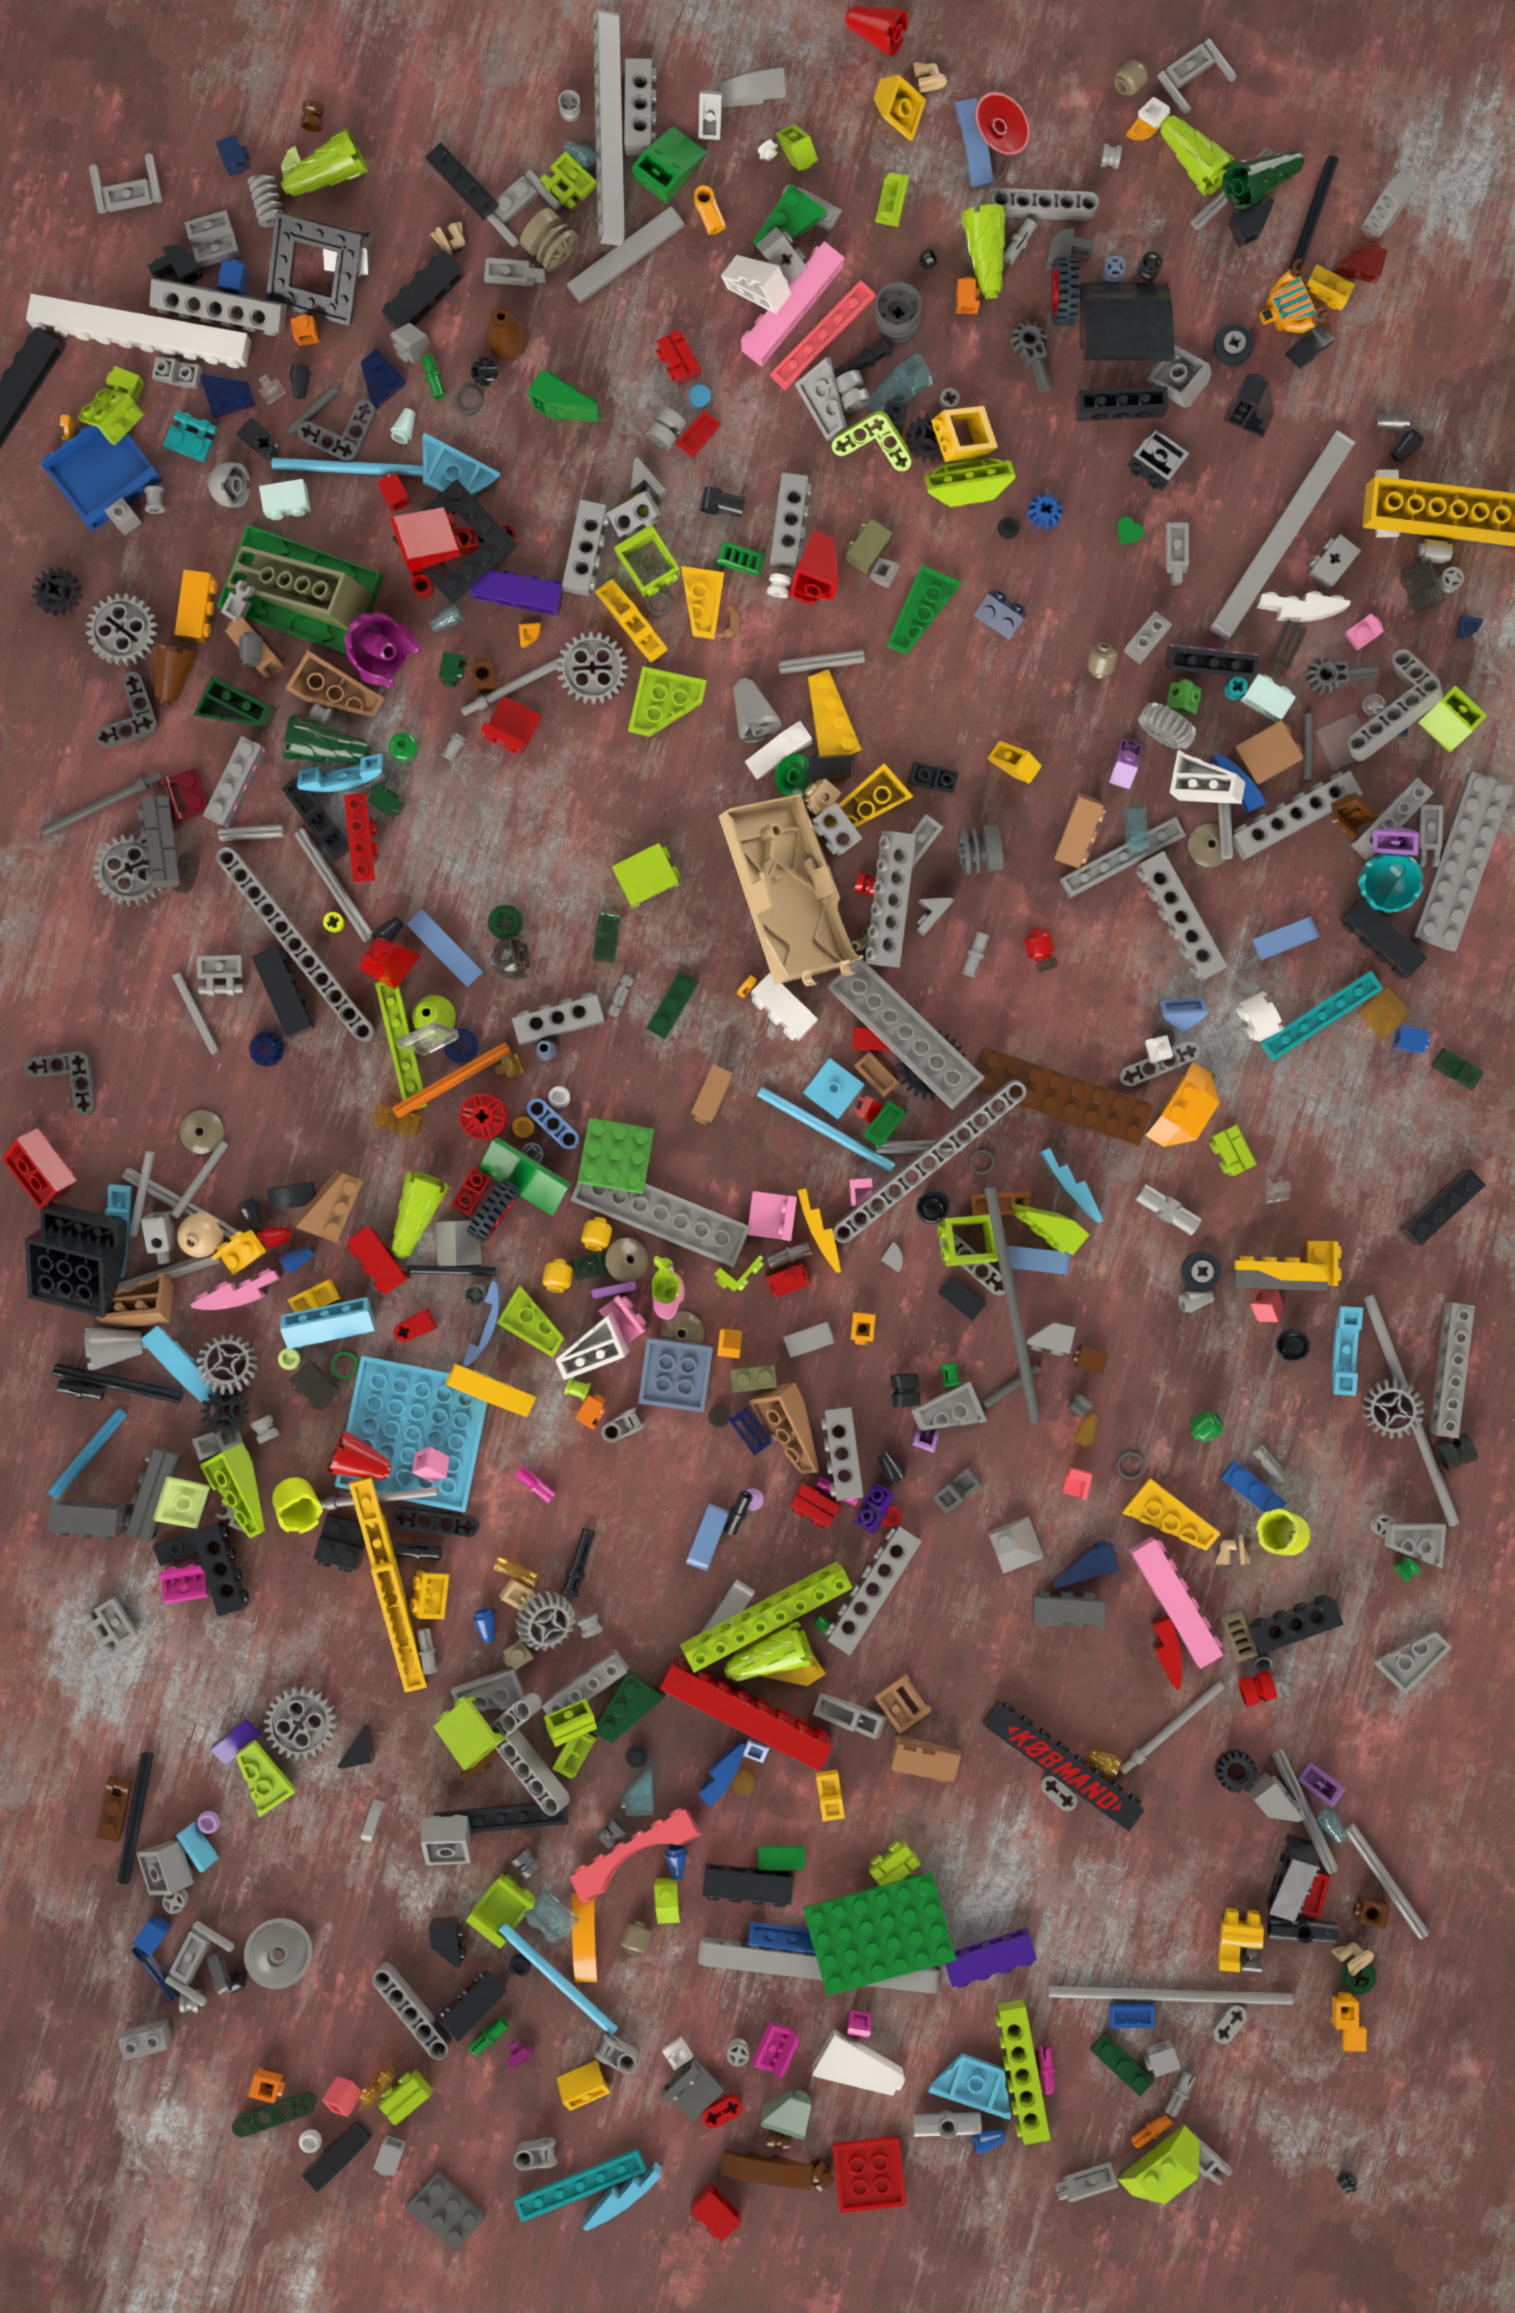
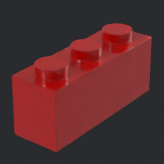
M367 1225L347 1240L349 1244L347 1249L353 1257L360 1259L362 1262L360 1267L366 1275L370 1274L375 1280L373 1285L379 1293L389 1294L410 1279L372 1225Z

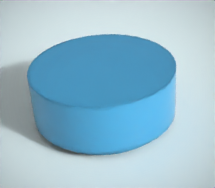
M702 384L693 386L689 392L690 403L699 409L707 407L711 401L709 388Z

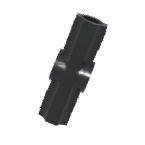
M1301 1916L1297 1917L1295 1922L1279 1917H1269L1267 1921L1269 1938L1298 1940L1304 1944L1311 1941L1336 1943L1338 1940L1336 1922L1307 1920ZM1302 1926H1307V1930L1303 1934L1298 1933Z

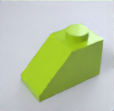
M792 124L775 134L791 165L797 170H807L813 163L818 161L810 135L797 125Z
M671 1877L655 1878L654 1890L657 1923H680L678 1880H673Z

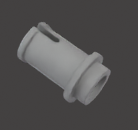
M456 732L453 736L450 735L451 740L441 753L442 756L452 762L461 747L466 745V739Z

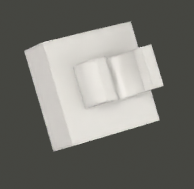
M1153 97L1138 111L1139 118L1158 129L1161 122L1170 114V107Z
M1167 1035L1145 1041L1150 1063L1173 1057Z
M682 2036L665 2046L662 2050L674 2070L693 2058V2054Z

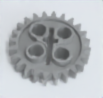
M117 593L115 600L107 596L108 603L105 604L100 600L101 608L93 606L96 614L88 615L93 620L86 623L91 628L86 634L89 637H93L88 643L95 645L92 650L95 653H99L101 659L106 658L109 664H112L114 660L117 666H120L122 661L126 666H129L130 660L138 664L137 657L140 656L145 660L144 652L152 653L149 648L154 643L152 639L159 637V634L154 631L159 628V625L152 623L157 617L151 614L153 610L150 607H146V603L143 600L139 602L136 596L130 599V596L125 593L122 599ZM125 611V615L117 619L118 612ZM107 619H113L122 628L126 629L131 635L136 637L138 639V642H134L133 640H131L127 635L119 631L114 625L108 622ZM142 624V629L139 632H134L135 626ZM111 628V633L108 636H103L104 630ZM124 641H128V647L121 650V644Z
M589 632L588 638H585L584 634L581 633L579 641L572 637L573 645L565 643L568 651H560L564 658L557 659V662L562 664V666L556 668V671L562 672L563 675L559 676L558 680H565L562 689L569 687L570 690L567 695L575 693V701L583 697V704H586L587 700L591 699L592 705H595L596 699L599 698L603 704L604 696L611 700V692L619 693L616 686H624L620 678H627V675L622 673V670L628 669V666L622 665L621 662L627 658L619 656L623 649L616 650L614 648L617 644L616 641L612 644L608 643L610 636L602 640L600 632L596 638H593L592 632ZM600 651L606 652L609 657L608 661L605 663L599 662L596 657L597 653ZM577 652H583L587 660L584 663H578L574 655ZM590 663H594V667H612L611 670H595L594 674H591L590 670L573 671L572 668L589 667ZM602 673L608 675L609 683L601 685L597 679L598 675ZM584 674L588 679V683L584 686L578 685L575 680L576 676Z
M133 834L130 835L129 840H126L121 835L120 842L112 838V846L105 843L107 850L99 849L102 858H95L99 865L93 866V869L99 873L95 874L94 878L95 880H101L97 883L98 888L105 887L102 891L103 895L105 896L110 893V901L118 898L119 905L124 900H126L128 907L131 906L132 901H135L140 906V899L149 903L147 896L150 895L156 898L154 890L162 891V889H153L151 881L140 878L145 868H149V863L142 865L145 862L143 847H146V842L143 843L141 836L135 841ZM133 852L141 853L138 860H131L130 855ZM118 861L121 863L119 869H110L112 862ZM128 867L133 869V874H129ZM114 876H119L116 880H112ZM123 881H130L131 886L128 889L120 888V884Z
M294 1686L292 1693L286 1689L283 1692L284 1697L278 1694L276 1696L277 1702L272 1701L269 1704L273 1709H268L266 1714L271 1717L266 1718L264 1723L270 1724V1726L266 1727L264 1732H271L267 1741L274 1739L275 1743L272 1745V1748L281 1747L278 1754L287 1751V1758L295 1754L296 1760L303 1754L304 1759L307 1760L310 1753L315 1757L318 1754V1750L323 1752L326 1749L324 1744L329 1745L332 1742L329 1737H334L336 1732L331 1729L337 1726V1723L332 1722V1720L337 1717V1714H330L334 1705H326L329 1698L322 1700L323 1692L318 1693L316 1696L314 1694L315 1688L306 1692V1686H303L299 1692L298 1688ZM293 1703L301 1704L303 1711H295ZM311 1706L313 1708L312 1711L304 1720L302 1726L298 1729L293 1739H289V1735L295 1729V1727L299 1723V1720L306 1713L307 1709ZM311 1716H318L321 1719V1724H314ZM281 1721H286L290 1725V1730L282 1729ZM299 1734H305L308 1737V1742H301Z

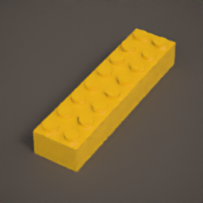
M1375 476L1366 484L1362 528L1515 546V493Z

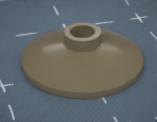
M1208 823L1200 825L1191 833L1188 839V852L1191 858L1203 867H1216L1227 860L1221 858L1220 827L1217 824ZM1209 840L1214 841V848L1208 846Z
M197 1110L187 1115L180 1127V1137L184 1146L190 1151L197 1154H207L213 1152L219 1143L223 1141L224 1126L216 1114L206 1110ZM198 1128L203 1129V1135H197Z
M622 1238L610 1245L606 1253L605 1262L609 1273L615 1279L622 1282H632L639 1279L645 1273L648 1265V1256L640 1242L631 1238ZM628 1255L632 1257V1263L630 1264L626 1260Z
M679 1311L671 1319L664 1320L660 1330V1337L666 1340L702 1344L704 1328L697 1316L690 1312ZM681 1329L686 1331L684 1338L678 1336V1331Z

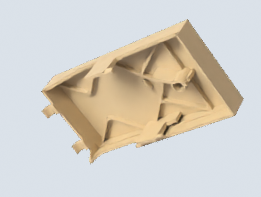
M801 794L730 808L719 815L774 984L777 985L802 978L806 986H812L817 984V982L815 983L812 980L811 975L840 968L844 976L855 974V972L850 970L849 964L862 959L863 955L859 956L854 952L838 912V902L841 898Z

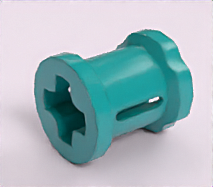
M1238 676L1233 677L1224 688L1226 698L1232 701L1240 699L1247 691L1248 683L1246 679ZM1238 686L1239 690L1234 691L1232 689L1233 687Z

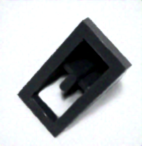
M365 1724L337 1765L338 1768L343 1769L369 1764L375 1759L369 1726Z

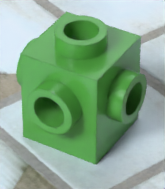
M1182 679L1180 682H1171L1166 706L1181 715H1196L1201 698V688L1195 686L1191 680Z

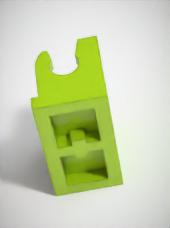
M887 173L875 219L876 223L899 227L909 175Z
M588 1732L566 1742L552 1770L570 1779L575 1777L597 1737Z

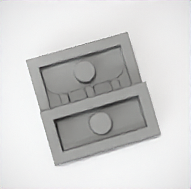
M227 210L184 222L199 268L241 256Z

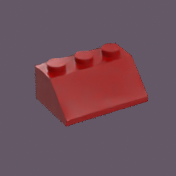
M38 1128L17 1138L2 1157V1160L39 1209L49 1202L56 1201L77 1182L73 1172L66 1167L60 1155L54 1151L48 1143L46 1136Z

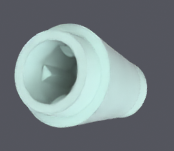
M404 408L391 428V437L398 443L407 444L408 440L412 439L416 413L411 409Z

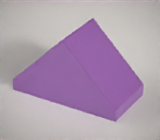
M1403 827L1375 829L1372 852L1418 855L1420 832Z
M916 1425L911 1439L912 1445L934 1453L940 1428L919 1430L918 1425Z
M1311 1762L1298 1779L1300 1783L1331 1807H1334L1345 1791V1788L1337 1780Z

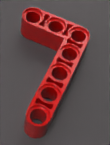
M500 525L508 534L513 536L512 539L518 545V538L514 528L510 525ZM471 527L452 528L454 535L458 534L460 538H469L468 542L462 545V548H459L461 554L473 553L483 544L480 542L481 538ZM421 570L413 573L410 572L411 587L415 595L422 600L429 599L433 595L434 584ZM421 583L428 584L424 591H418L417 588Z

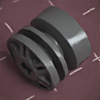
M894 282L883 287L875 301L876 328L887 341L894 343L906 342L919 331L921 325V297L913 286L904 282Z
M997 824L983 825L981 827V836H977L975 828L970 827L969 838L965 828L959 829L957 851L959 862L965 875L971 874V864H973L976 874L980 872L981 863H984L988 872L1003 869L1002 842Z

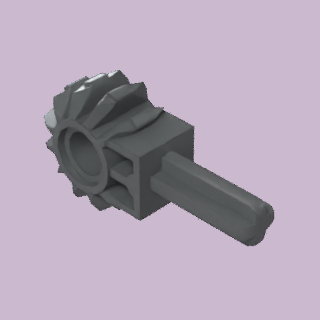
M1028 319L1025 326L1019 323L1017 329H1013L1011 333L1013 338H1011L1010 344L1015 345L1013 353L1020 351L1019 357L1023 359L1025 367H1032L1041 393H1045L1052 389V384L1043 362L1047 355L1044 342L1047 341L1048 336L1043 334L1045 332L1044 327L1037 328L1038 321L1031 325ZM1024 337H1031L1034 342L1027 343Z
M1326 657L1324 660L1317 658L1315 663L1311 662L1308 665L1309 670L1305 672V676L1310 678L1306 681V684L1313 685L1311 691L1314 692L1318 689L1319 695H1322L1325 691L1327 694H1331L1333 689L1345 686L1350 680L1375 678L1378 676L1379 668L1376 664L1348 667L1347 661L1337 662V660H1334L1330 663V658ZM1320 672H1325L1328 675V680L1322 679Z

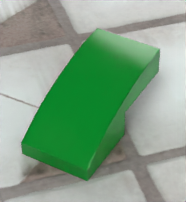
M778 1844L757 1846V1869L777 1871L805 1869V1847L803 1845L780 1846Z

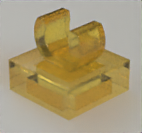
M517 1053L501 1056L502 1064L495 1066L497 1075L506 1073L507 1078L524 1074Z

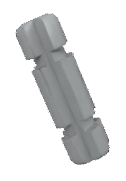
M628 975L622 976L620 986L618 985L611 1000L612 1004L607 1009L609 1015L614 1017L619 1015L620 1006H623L629 992L628 988L632 986L634 981L632 977Z
M1264 1446L1256 1447L1253 1455L1261 1460L1260 1463L1271 1476H1275L1273 1478L1278 1484L1286 1482L1289 1478L1288 1474L1284 1470L1281 1471L1282 1467L1272 1455L1267 1454L1268 1451Z

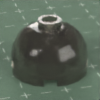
M520 935L508 936L496 943L493 954L490 957L491 965L506 979H525L529 974H525L526 968H530V954L527 944L521 942L520 939L523 937Z

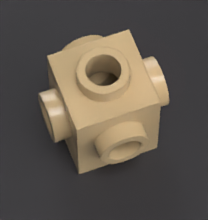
M820 779L806 789V796L803 798V801L807 804L806 808L810 812L821 814L835 803L841 792L827 779Z

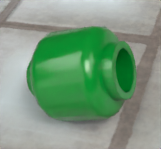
M400 732L393 735L390 739L389 751L397 761L409 763L418 756L419 744L411 734Z
M1205 1410L1191 1419L1192 1428L1189 1431L1196 1441L1200 1439L1202 1442L1208 1443L1222 1433L1224 1424L1215 1411Z

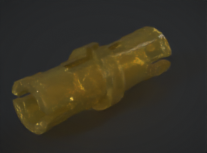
M499 1556L494 1566V1570L532 1587L535 1586L540 1575L522 1567L520 1563H513Z

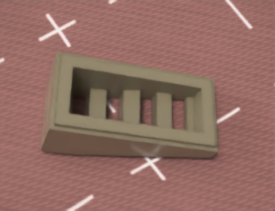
M1241 1610L1220 1617L1234 1659L1237 1662H1242L1258 1656L1259 1654ZM1236 1620L1240 1621L1239 1624H1236L1231 1627L1228 1626V1623ZM1236 1630H1243V1632L1235 1634L1233 1636L1231 1634V1632H1234ZM1246 1638V1641L1235 1644V1641ZM1249 1646L1248 1650L1239 1653L1238 1650Z

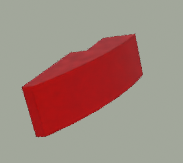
M1164 1615L1151 1622L1160 1641L1153 1648L1171 1685L1175 1690L1180 1689L1182 1678L1180 1645L1171 1619Z

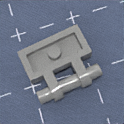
M197 956V978L206 979V985L198 987L199 994H207L208 996L227 994L228 996H233L236 993H244V985L235 984V978H243V956ZM226 978V985H215V979Z
M116 1597L94 1609L98 1616L97 1619H94L91 1613L82 1617L87 1624L85 1627L88 1632L91 1630L97 1640L98 1648H102L105 1654L114 1650L109 1643L113 1640L115 1645L119 1647L138 1635V1632ZM101 1623L109 1634L106 1637L99 1627Z

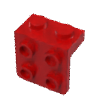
M503 697L489 724L484 722L481 732L485 736L484 739L495 745L499 743L504 746L506 751L512 754L517 752L523 755L541 720V716Z

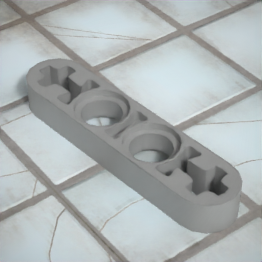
M1189 1041L1171 1048L1172 1054L1175 1057L1174 1065L1167 1066L1163 1060L1154 1062L1152 1064L1155 1066V1071L1151 1075L1146 1074L1143 1070L1144 1064L1150 1062L1149 1058L1130 1065L1119 1072V1082L1125 1087H1131L1194 1061L1200 1055V1047L1197 1043ZM1187 1045L1189 1048L1195 1049V1052L1192 1053V1058L1190 1055H1185L1181 1057L1183 1062H1180V1056L1176 1049H1179V1053L1186 1051ZM1138 1066L1139 1073L1143 1079L1140 1080L1138 1075L1132 1078V1083L1129 1080L1125 1081L1123 1077L1126 1076V1071L1129 1074L1137 1071L1135 1067Z
M953 1233L954 1244L956 1246L959 1243L963 1245L956 1251V1256H959L963 1250L970 1251L971 1255L978 1254L959 1236ZM939 1238V1246L942 1248V1239ZM989 1263L961 1265L994 1295L1000 1296L1005 1294L1004 1288L1002 1291L999 1289L995 1291V1285L991 1281L988 1284L985 1283L991 1277L992 1272L996 1274L992 1278L998 1282L1002 1280L1001 1274ZM981 1264L987 1266L988 1274L985 1277H979L976 1274L977 1266Z

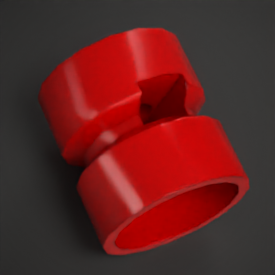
M1268 1670L1257 1673L1255 1678L1246 1676L1237 1679L1239 1691L1246 1707L1259 1704L1260 1699L1264 1702L1277 1699L1276 1688Z

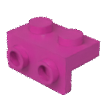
M189 1564L186 1568L180 1569L169 1567L165 1571L158 1572V1577L162 1580V1602L164 1604L209 1597L208 1583L203 1567L200 1564Z
M769 2022L751 2063L756 2068L772 2071L777 2078L782 2079L789 2067L793 2053L798 2047L800 2038L791 2027Z

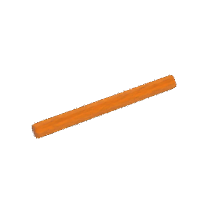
M503 1042L393 1106L394 1113L398 1118L403 1117L511 1053L510 1047L506 1042Z

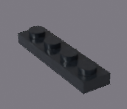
M441 142L425 156L426 161L483 221L499 207L497 201Z

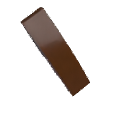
M724 2150L721 2156L720 2175L763 2185L810 2190L812 2189L814 2166L774 2154L771 2157H766L752 2152L744 2155Z

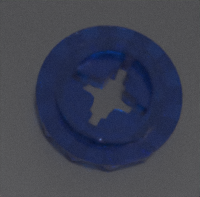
M454 1029L444 1039V1052L453 1062L467 1063L476 1056L479 1050L478 1039L468 1029ZM462 1036H464V1044L470 1046V1048L463 1049L459 1055V1048L452 1045V1043H460Z
M273 1032L258 1033L252 1038L249 1045L250 1057L261 1066H273L284 1055V1043ZM263 1042L266 1045H275L269 1049V1055L265 1052H259L263 1048Z

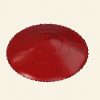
M989 92L979 99L975 109V120L984 141L992 149L1004 155H1017L1027 147L1030 139V125L1022 107L1013 98L1001 92Z

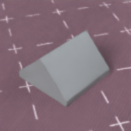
M471 1221L436 1222L437 1266L482 1264L481 1242L467 1232Z

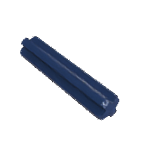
M135 1946L131 1950L133 1956L168 2001L175 2000L180 1992L165 1983L166 1973L152 1955L149 1956Z

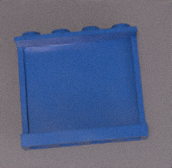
M93 425L83 427L78 435L64 441L59 449L48 453L43 458V461L40 462V465L47 471L92 532L110 520V517L104 510L120 498H123L130 505L145 494V487L156 486L163 481L128 433L116 445H113L107 440L100 429Z

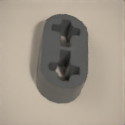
M217 1950L207 1955L210 1973L217 1993L221 1996L232 1991L231 1980L222 1953Z

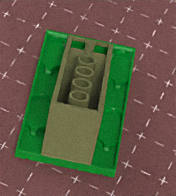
M247 525L217 607L222 609L230 592L236 593L238 581H245L247 583L245 591L248 586L255 588L253 596L247 599L251 606L245 616L246 619L347 655L344 635L348 631L349 624L359 614H370L384 576L371 569Z

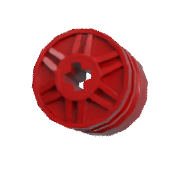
M484 1093L476 1094L466 1099L459 1113L460 1125L465 1133L474 1139L490 1141L495 1137L503 1135L508 1128L510 1119L504 1102L495 1096ZM482 1111L489 1116L488 1119L484 1120V1123L478 1119V1115H482Z

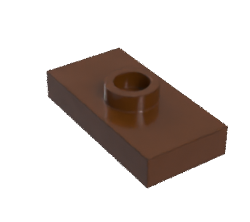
M493 1749L474 1767L467 1770L462 1769L460 1772L461 1779L465 1782L478 1771L482 1774L491 1767L490 1763L499 1757L500 1754L496 1749Z

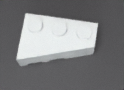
M1178 750L1170 794L1179 801L1242 803L1245 781L1237 774Z

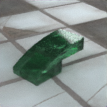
M599 913L593 960L609 963L615 962L621 916Z
M1447 1048L1441 1049L1431 1065L1432 1068L1472 1091L1484 1071L1471 1062L1461 1059Z

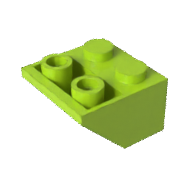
M1454 686L1443 695L1442 700L1420 719L1418 724L1450 753L1488 715L1457 686Z

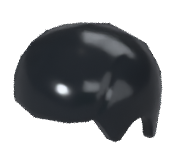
M928 1189L917 1200L916 1213L920 1220L927 1224H939L949 1214L950 1200L946 1193L939 1189Z
M1290 1328L1282 1331L1277 1337L1276 1352L1286 1361L1298 1362L1305 1359L1310 1352L1311 1342L1303 1331Z

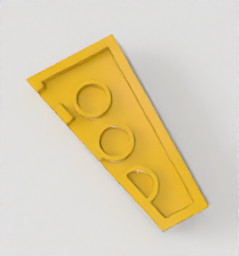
M829 669L808 677L819 756L845 754L852 756L861 752L862 749Z
M1150 1477L1122 1510V1513L1127 1516L1139 1519V1521L1147 1525L1150 1524L1167 1534L1170 1533L1177 1536L1181 1540L1206 1551L1220 1535L1217 1529Z

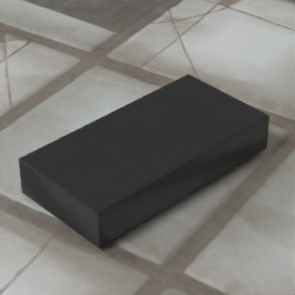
M850 754L807 757L808 780L851 778Z
M952 1276L938 1292L940 1296L971 1321L975 1319L986 1305Z

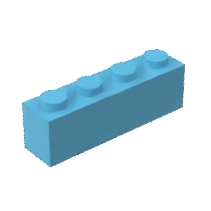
M368 1297L281 1315L280 1330L287 1349L375 1331V1316Z

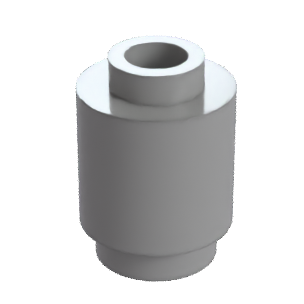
M1425 539L1423 543L1419 544L1417 555L1420 556L1423 562L1443 564L1450 561L1453 545L1448 544L1447 541Z

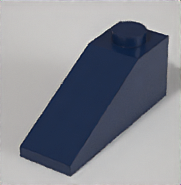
M1106 1540L1093 1542V1546L1086 1548L1051 1580L1053 1586L1058 1588L1119 1571L1113 1544L1109 1541L1106 1542Z

